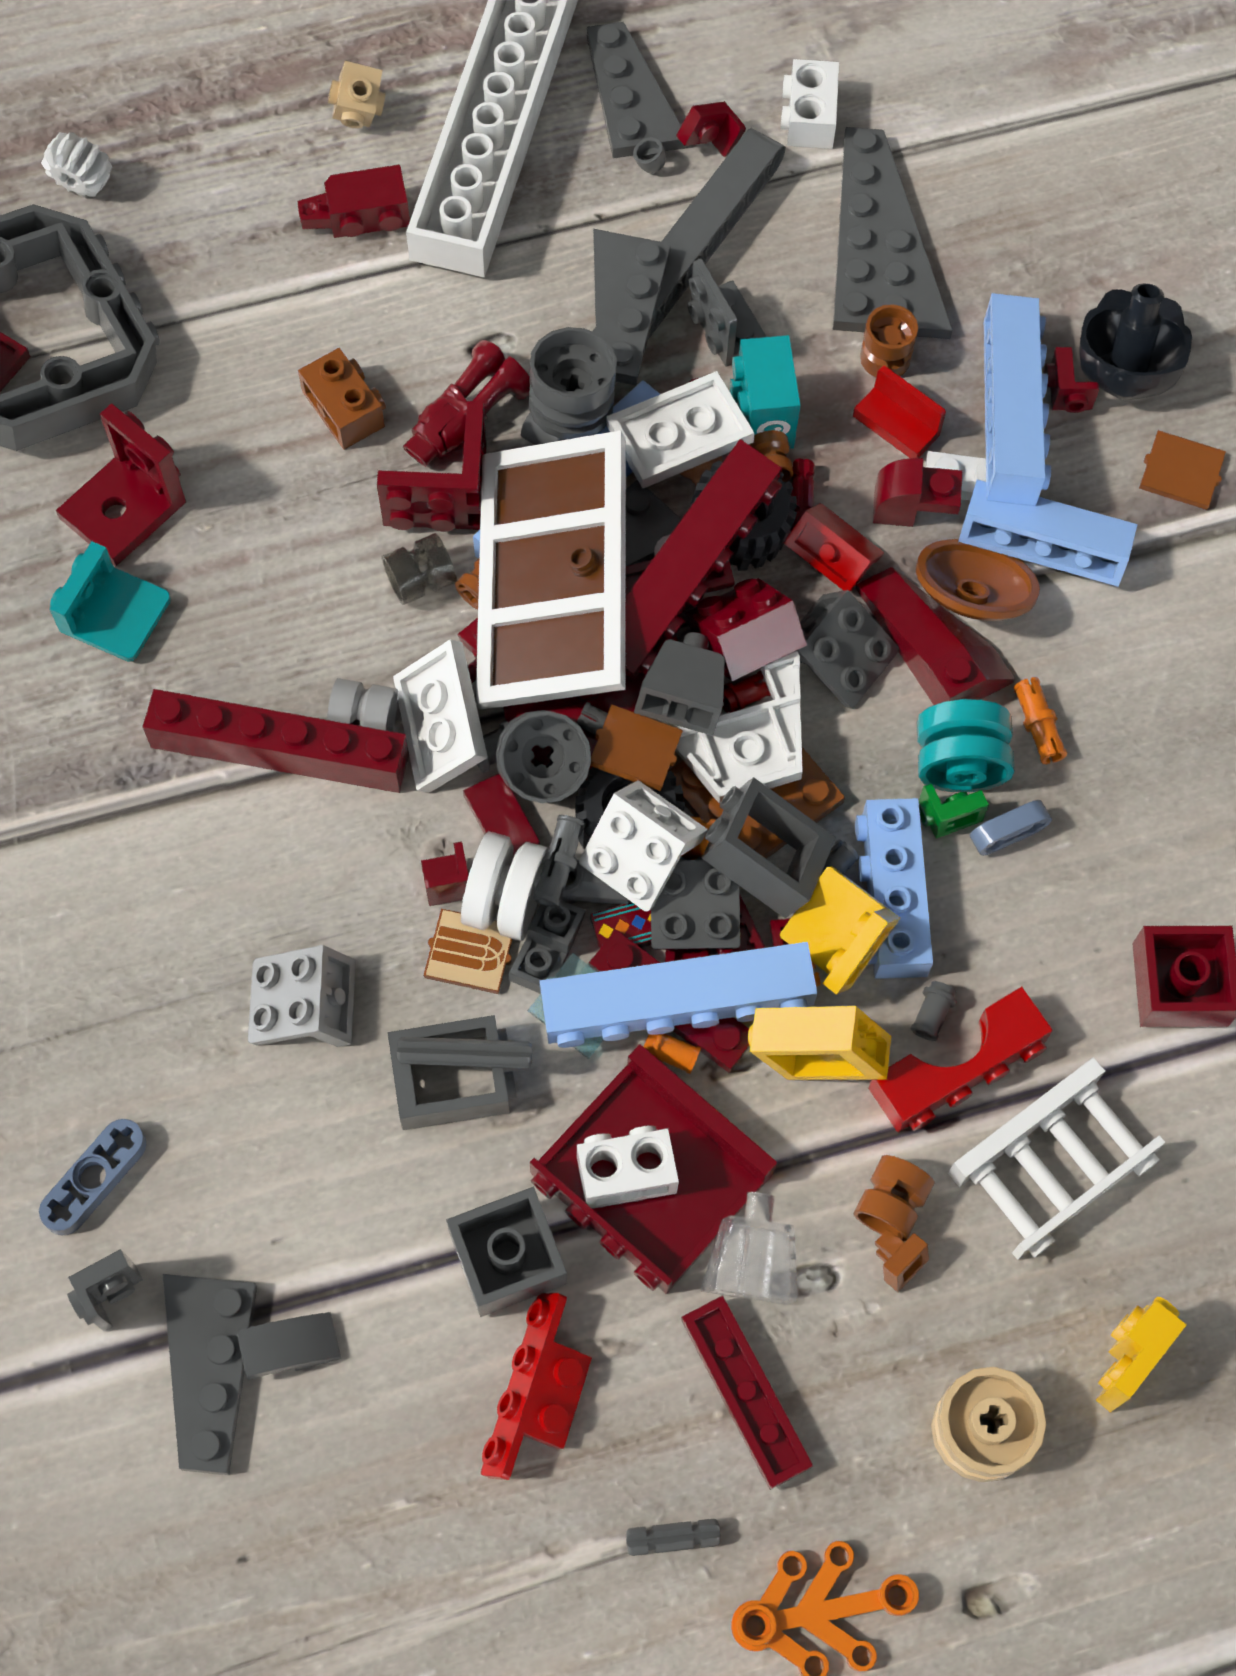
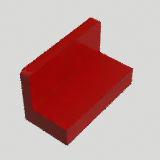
M884 365L877 371L874 388L854 407L853 411L854 418L909 458H920L938 439L946 415V410Z
M822 503L805 511L784 542L786 546L839 588L849 592L855 588L868 568L884 554L880 548Z

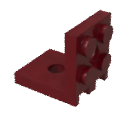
M467 401L462 474L378 470L377 491L383 526H391L398 530H409L413 527L433 528L440 532H448L453 529L480 530L482 456L486 454L487 450L484 402Z
M111 403L100 413V417L115 457L55 511L58 518L88 544L93 541L106 547L111 561L116 567L186 503V499L179 480L181 473L175 466L172 458L174 451L171 446L159 435L153 438L148 434L142 422L132 412L127 411L124 414ZM122 505L126 508L124 514L118 518H108L105 516L106 510L111 506Z

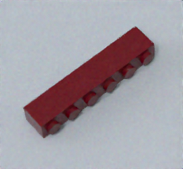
M739 439L625 597V676L634 681L639 672L645 676L647 675L658 655L655 650L664 638L672 640L685 622L680 615L688 604H691L693 607L698 605L709 588L704 583L713 570L720 573L734 553L729 547L737 536L742 539L747 537L758 520L753 515L762 502L769 505L783 485L778 482L782 467L741 439Z
M153 689L142 726L150 747L153 749L400 793L409 758L406 734Z

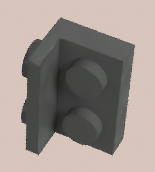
M119 1249L69 1276L68 1278L74 1290L68 1293L67 1296L80 1319L84 1318L88 1326L94 1323L101 1330L106 1331L113 1326L101 1303L108 1299L109 1303L112 1304L128 1297L135 1291L133 1285L141 1282L143 1279L136 1265Z

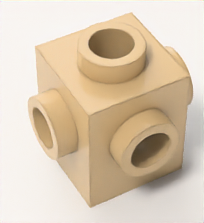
M344 61L339 81L332 80L328 103L334 105L332 119L340 120L343 125L350 128H362L363 126L370 128L374 116H381L383 111L385 93L379 91L383 70Z

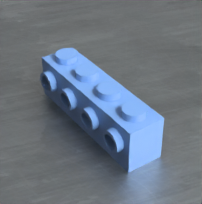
M977 479L958 542L1119 587L1130 558L1138 524L1042 497L1038 498L1036 506L987 501L986 482Z
M918 798L866 800L862 815H856L855 820L856 840L864 841L865 856H859L860 882H867L868 893L901 917L868 964H874L875 979L928 977L933 965Z

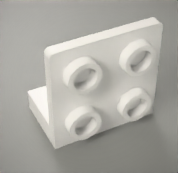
M637 780L613 794L579 863L647 912L654 907L681 855L701 844L708 829Z

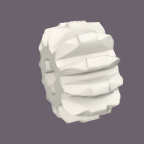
M59 132L56 138L52 139L41 162L46 169L45 173L56 180V185H62L68 192L73 191L81 197L85 195L95 197L107 183L112 169V165L108 161V155L100 151L98 145L92 144L86 137L80 138L72 132H69V134Z

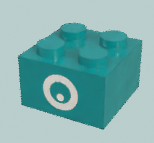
M785 335L741 339L739 356L732 357L734 379H730V393L735 402L738 403V407L752 428L754 435L764 431H781L788 437L789 449H794L801 404L790 337Z

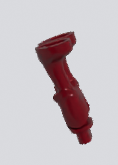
M480 340L475 345L471 353L473 359L455 384H450L439 398L425 407L422 414L419 415L417 424L411 429L413 436L403 445V448L424 467H427L436 457L442 459L446 452H452L464 442L466 398L486 377L493 376L472 400L484 402L485 421L488 419L486 414L507 394H511L521 400L529 397V374L514 358L509 356L505 360L502 350L494 343Z

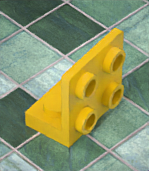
M830 866L819 877L810 901L796 910L781 931L780 937L788 944L808 942L811 961L829 974L822 984L837 995L853 986L901 917L836 868Z

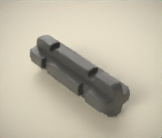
M714 1518L698 1520V1524L692 1525L691 1521L653 1525L652 1530H646V1526L629 1528L626 1531L627 1551L631 1556L646 1555L649 1553L648 1550H655V1553L694 1549V1545L700 1544L701 1548L714 1547L719 1545L721 1541L719 1523Z

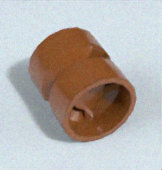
M891 304L882 305L874 309L868 316L860 353L861 364L866 372L876 377L877 371L883 365L899 376L908 370L918 332L917 319L912 312L902 306Z
M882 1155L870 1179L874 1188L865 1189L853 1214L857 1220L871 1230L882 1235L888 1229L902 1241H906L918 1219L914 1209L924 1206L935 1181L927 1172L906 1160L891 1155Z

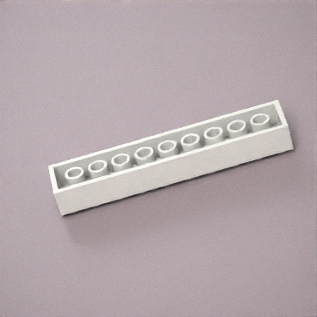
M488 0L406 231L410 261L485 278L578 0Z

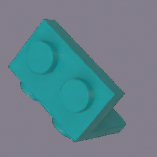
M91 541L86 551L80 553L75 558L71 568V575L65 585L59 587L54 592L49 610L59 632L122 660L131 662L140 654L170 604L171 598L167 590L115 568L107 548Z

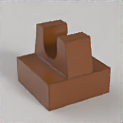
M887 1229L875 1241V1245L879 1248L876 1251V1255L884 1262V1281L896 1292H899L929 1261L928 1244L915 1233L904 1242Z

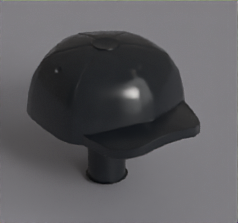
M1148 283L1134 286L1131 292L1122 289H1112L1105 293L1097 308L1088 311L1081 330L1079 357L1081 369L1090 382H1097L1099 388L1110 395L1123 400L1152 397L1175 386L1186 368L1192 345V333L1190 328L1184 324L1182 307L1176 301L1164 298V292L1159 287Z

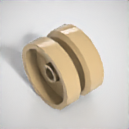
M997 1367L973 1369L955 1380L936 1404L931 1428L934 1446L947 1466L964 1478L978 1482L1003 1480L1032 1460L1043 1443L1046 1420L1043 1404L1027 1381L1015 1372ZM981 1419H988L992 1422L994 1427L992 1434L987 1432L988 1425L980 1424Z

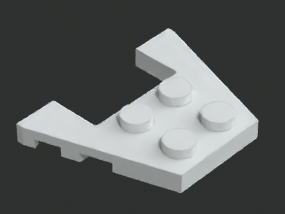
M798 651L761 667V672L772 701L719 716L713 736L656 720L683 730L676 752L719 804L732 787L741 788L753 777L769 789L802 778L800 656Z

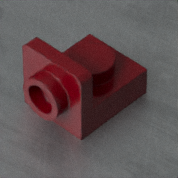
M725 101L692 106L676 136L684 146L712 142L721 155L725 157L728 156L741 139L746 127Z

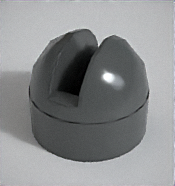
M649 137L637 143L633 150V157L642 170L647 173H655L665 165L666 151L660 140Z

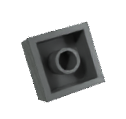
M534 1186L446 1219L452 1242L480 1318L567 1284L566 1269Z

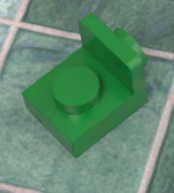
M932 784L923 786L919 798L920 820L925 827L930 826L936 839L983 822L989 806L982 790L969 795L967 792L956 793L947 798L944 804H942Z

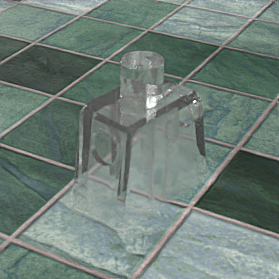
M748 1192L745 1217L730 1215L722 1219L703 1279L701 1292L782 1305L797 1302L795 1230L793 1225L772 1222L775 1196L765 1193Z

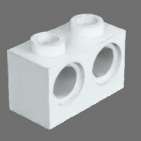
M793 59L792 74L784 75L782 99H789V106H782L781 130H788L787 146L833 149L837 118L839 62Z
M642 1126L631 1130L628 1136L612 1138L611 1134H596L587 1137L584 1140L585 1143L577 1144V1161L585 1203L593 1209L676 1194L679 1180L668 1129L657 1130L656 1126ZM651 1152L660 1158L661 1164L655 1169H645L638 1164L636 1159L642 1153ZM606 1160L616 1167V1172L609 1177L603 1178L595 1175L591 1167L597 1161Z

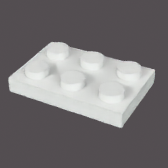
M717 371L606 417L609 431L621 430L626 437V461L642 488L731 452L739 439L747 444L754 442L752 428Z
M450 639L393 676L395 688L398 689V703L417 791L430 793L488 758L462 642Z

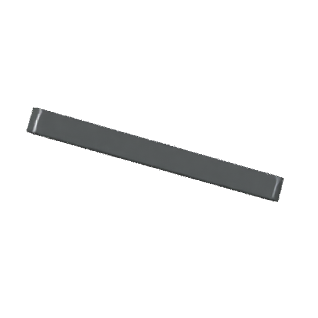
M753 128L748 129L661 241L670 243L671 251L649 338L689 287V279L692 278L693 262L702 259L705 264L708 262L777 171L785 155L786 146ZM531 413L526 417L520 434L523 439L534 445L568 440L559 439L545 433L534 422Z

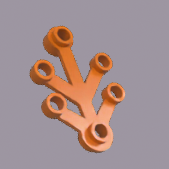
M835 1541L825 1549L824 1563L798 1606L777 1610L791 1583L800 1580L807 1570L806 1559L801 1553L787 1551L779 1558L777 1573L761 1599L747 1601L737 1608L732 1617L731 1630L736 1642L744 1649L758 1652L771 1648L797 1666L801 1676H811L805 1670V1661L809 1657H817L823 1665L822 1672L818 1676H826L829 1671V1662L826 1656L815 1650L808 1652L782 1632L802 1627L846 1657L847 1664L851 1669L857 1672H865L876 1663L877 1653L873 1645L864 1640L857 1641L830 1621L883 1609L893 1616L906 1615L916 1607L919 1600V1591L911 1578L902 1574H896L885 1579L877 1590L825 1600L840 1573L847 1570L854 1560V1552L851 1546L843 1541ZM839 1547L845 1550L847 1553L845 1565L837 1566L831 1561L830 1553L833 1548ZM793 1557L800 1562L801 1570L799 1574L790 1576L784 1571L783 1562L786 1558ZM892 1587H899L905 1593V1602L900 1606L892 1604L889 1600L888 1593ZM756 1616L762 1619L764 1631L761 1635L754 1636L747 1631L746 1622L750 1617ZM861 1646L868 1650L870 1660L867 1665L860 1666L854 1662L852 1653L856 1647Z

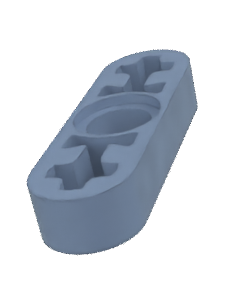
M118 1119L111 1122L44 1197L39 1207V1216L42 1223L52 1233L63 1236L77 1231L144 1154L146 1137L135 1122L129 1119ZM132 1132L130 1139L134 1143L133 1147L129 1150L125 1147L118 1149L112 1157L119 1164L113 1169L110 1163L99 1154L105 1150L110 1157L118 1147L114 1140L119 1133L126 1137ZM92 1165L103 1167L106 1177L99 1187L88 1189L82 1186L81 1175L86 1168ZM73 1185L79 1194L88 1200L82 1204L76 1198L68 1208L72 1214L71 1218L68 1221L59 1218L54 1223L56 1215L52 1210L57 1204L65 1207L71 1202L74 1196L68 1189Z

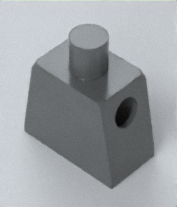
M688 633L684 637L683 643L671 639L665 641L643 680L634 713L713 736L723 707L725 658L720 653L709 651V640L700 633Z

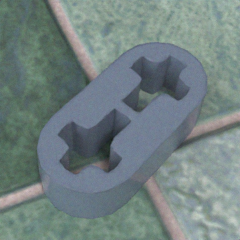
M1035 800L984 822L970 833V838L979 854L984 856L1038 833L1051 823L1052 818L1043 802Z

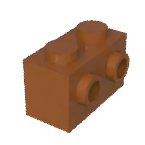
M340 347L298 370L303 394L343 450L385 427L383 410L386 409V405L381 394L375 387L369 389L364 382L365 376L358 362L354 358L348 360Z

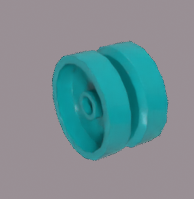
M960 699L942 702L928 707L921 712L917 719V742L922 748L918 755V777L925 785L932 784L934 789L947 792H976L1001 786L1012 779L1015 769L1014 751L1009 745L1013 737L1012 715L1009 710L994 702Z

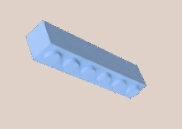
M992 293L984 318L987 501L1036 506L1041 489L1047 490L1050 484L1051 465L1045 464V459L1049 452L1050 435L1044 433V428L1048 421L1049 405L1043 403L1047 390L1048 375L1042 373L1046 360L1047 346L1046 344H1041L1046 318L1040 315L1039 298Z
M808 942L539 980L548 1044L558 1043V1047L561 1048L576 1047L584 1044V1039L600 1036H602L604 1041H618L628 1038L630 1036L629 1032L647 1030L650 1035L665 1034L673 1031L675 1025L692 1023L693 1028H707L717 1025L719 1019L737 1017L739 1022L754 1021L755 1008L808 1007L814 1005L817 996Z

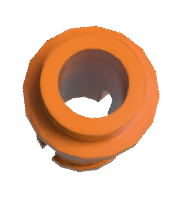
M649 1034L643 1046L658 1060L686 1071L688 1074H691L701 1047H695L667 1034Z

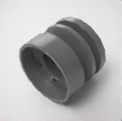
M566 327L549 332L538 340L531 351L529 410L534 422L545 433L559 439H573L595 435L607 426L606 417L613 414L617 357L611 344L600 334L585 328Z
M545 710L525 712L511 720L499 735L495 750L497 770L504 783L524 799L538 803L561 801L575 793L587 778L591 764L589 741L581 727L566 715ZM535 745L540 748L550 747L551 751L547 755L550 763L547 766L541 763L532 765L531 760L535 755L531 749Z

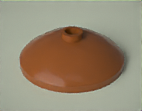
M959 539L934 542L926 546L918 557L916 575L925 591L940 605L967 618L985 621H1004L1026 614L1034 607L1040 593L1039 582L1035 574L1020 559L958 542Z

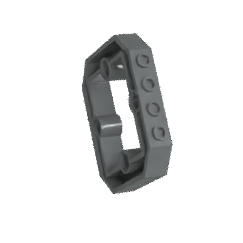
M35 204L0 215V293L13 289L17 284L18 270L61 256L83 295L86 317L92 323L101 326L115 353L83 365H79L76 360L70 357H52L41 366V380L0 394V446L15 451L101 420L100 413L111 403L122 412L137 407L156 366V346L160 344L154 324L151 321L146 323L142 317L143 311L137 295L134 292L129 293L127 291L121 267L118 263L112 264L108 258L109 251L101 234L95 235L87 220Z

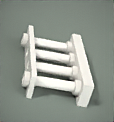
M1094 1057L954 1162L948 1172V1175L959 1188L970 1179L975 1185L980 1183L1024 1237L1025 1240L1019 1243L1012 1252L1017 1260L1028 1252L1034 1258L1040 1255L1056 1241L1051 1234L1132 1171L1140 1177L1160 1160L1155 1153L1165 1143L1159 1135L1143 1147L1097 1093L1100 1088L1096 1083L1105 1070ZM1074 1100L1079 1106L1082 1104L1086 1106L1129 1158L1110 1174L1063 1119L1066 1114L1062 1109ZM1038 1127H1041L1044 1132L1049 1130L1093 1182L1094 1186L1075 1201L1029 1146L1031 1140L1027 1136ZM1004 1153L1009 1158L1015 1157L1060 1211L1040 1228L994 1173L996 1167L992 1162Z

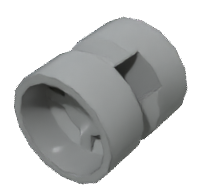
M337 678L330 695L327 720L393 732L398 707V689L373 684L367 690L362 682Z

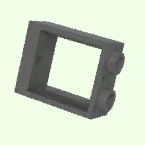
M754 777L741 788L732 787L720 803V808L723 809L721 817L711 825L706 833L705 839L709 843L702 859L786 918L810 901L836 837ZM748 815L796 850L787 873L738 839Z
M495 1015L387 1032L399 1118L403 1130L510 1113L508 1099L517 1098L513 1071L504 1072L503 1067H491L495 1087L494 1093L417 1105L412 1064H401L397 1059V1044L401 1037L472 1039L487 1036V1040L508 1041L506 1028L497 1029Z

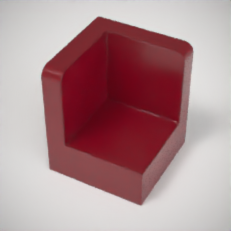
M462 841L453 843L455 851L453 855L421 860L429 906L463 900L469 875Z

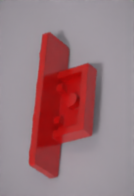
M542 1293L537 1296L536 1300L529 1307L526 1317L528 1326L522 1344L517 1348L512 1359L513 1373L507 1390L502 1394L498 1402V1419L492 1437L486 1442L482 1452V1476L492 1479L509 1480L523 1436L552 1448L564 1449L592 1360V1357L554 1342L567 1296L560 1293Z

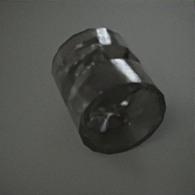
M436 533L415 541L413 549L410 551L405 547H401L381 556L388 580L402 605L424 597L427 588L436 592L455 584L457 581L455 569L447 549ZM425 565L426 571L421 572L419 566Z

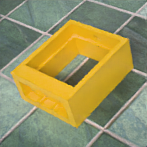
M857 1006L755 1008L754 1023L748 1031L750 1052L787 1080L887 1079L892 1036Z

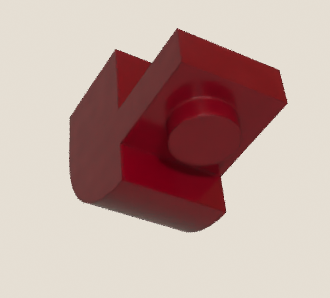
M907 458L887 464L877 475L874 491L873 523L913 527L917 511L958 515L961 508L963 470L923 467V458Z

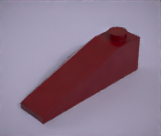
M893 567L856 584V590L883 630L898 645L899 654L933 705L960 699L981 700L1014 683V676L990 643Z

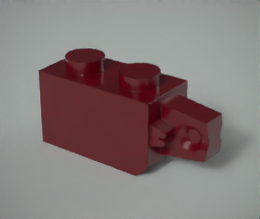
M400 164L330 175L324 182L326 193L297 201L302 229L332 228L334 238L356 237L360 234L377 231H394L399 228L408 227L410 222L408 201Z

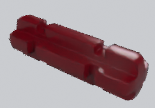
M798 458L793 462L792 487L794 489L791 496H796L797 506L795 512L797 514L790 531L793 530L805 511L814 507L813 477L815 464L811 459Z

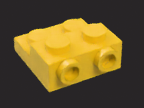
M1157 1296L1144 1309L1137 1305L1130 1314H1126L1111 1333V1336L1117 1341L1108 1353L1118 1361L1114 1362L1098 1381V1384L1104 1389L1096 1398V1401L1109 1412H1112L1132 1397L1187 1325L1178 1318L1180 1315L1179 1311L1164 1298Z

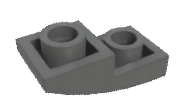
M562 900L559 908L540 904L528 927L527 938L509 971L508 980L541 994L539 980L559 977L580 929L586 910Z

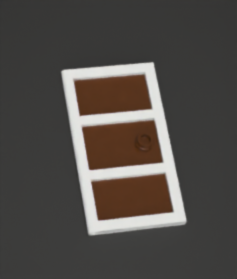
M621 430L487 453L482 456L476 677L477 708L490 709L625 690L626 437Z

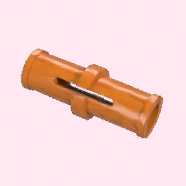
M1031 677V685L1028 678L1015 684L1013 689L1017 694L1025 715V721H1023L1025 730L1031 732L1042 764H1050V757L1053 763L1064 759L1068 753L1064 748L1055 724L1056 720H1058L1056 712L1053 709H1049L1039 678Z

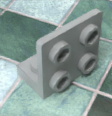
M325 945L256 958L253 961L248 1042L253 1045H262L312 1036L336 1047L351 1045L356 959Z

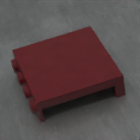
M639 1044L628 1056L627 1065L539 1160L533 1158L529 1163L530 1173L534 1176L531 1179V1183L548 1199H551L554 1195L557 1196L568 1206L565 1209V1213L575 1224L584 1230L589 1225L602 1237L599 1243L611 1256L617 1260L624 1256L636 1267L633 1272L634 1275L647 1288L654 1291L659 1287L667 1294L775 1172L778 1162ZM642 1126H656L657 1130L668 1129L679 1180L676 1194L593 1209L585 1203L577 1161V1144L585 1143L584 1140L587 1137L596 1134H611L612 1138L628 1136L631 1130ZM651 1152L642 1153L636 1159L638 1164L645 1169H655L661 1164L660 1158ZM600 1160L592 1165L591 1170L595 1175L605 1178L613 1175L616 1172V1167L609 1161Z

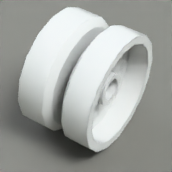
M488 831L478 847L470 869L463 897L461 923L484 931L493 923L498 913L497 928L500 935L523 941L537 909L538 902L533 899V896L536 893L544 867L542 859L546 851L549 850L548 847L525 842L517 850L513 858V844L510 837Z

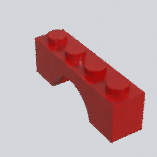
M1022 986L985 1008L978 1021L981 1032L980 1050L969 1061L956 1066L940 1067L923 1062L914 1055L909 1054L888 1067L887 1079L871 1080L868 1089L898 1133L909 1126L913 1131L922 1128L936 1117L933 1111L948 1103L950 1108L958 1106L973 1095L971 1088L985 1081L989 1086L1006 1076L1010 1072L1008 1066L1022 1058L1024 1063H1027L1047 1049L1044 1043L1053 1030Z

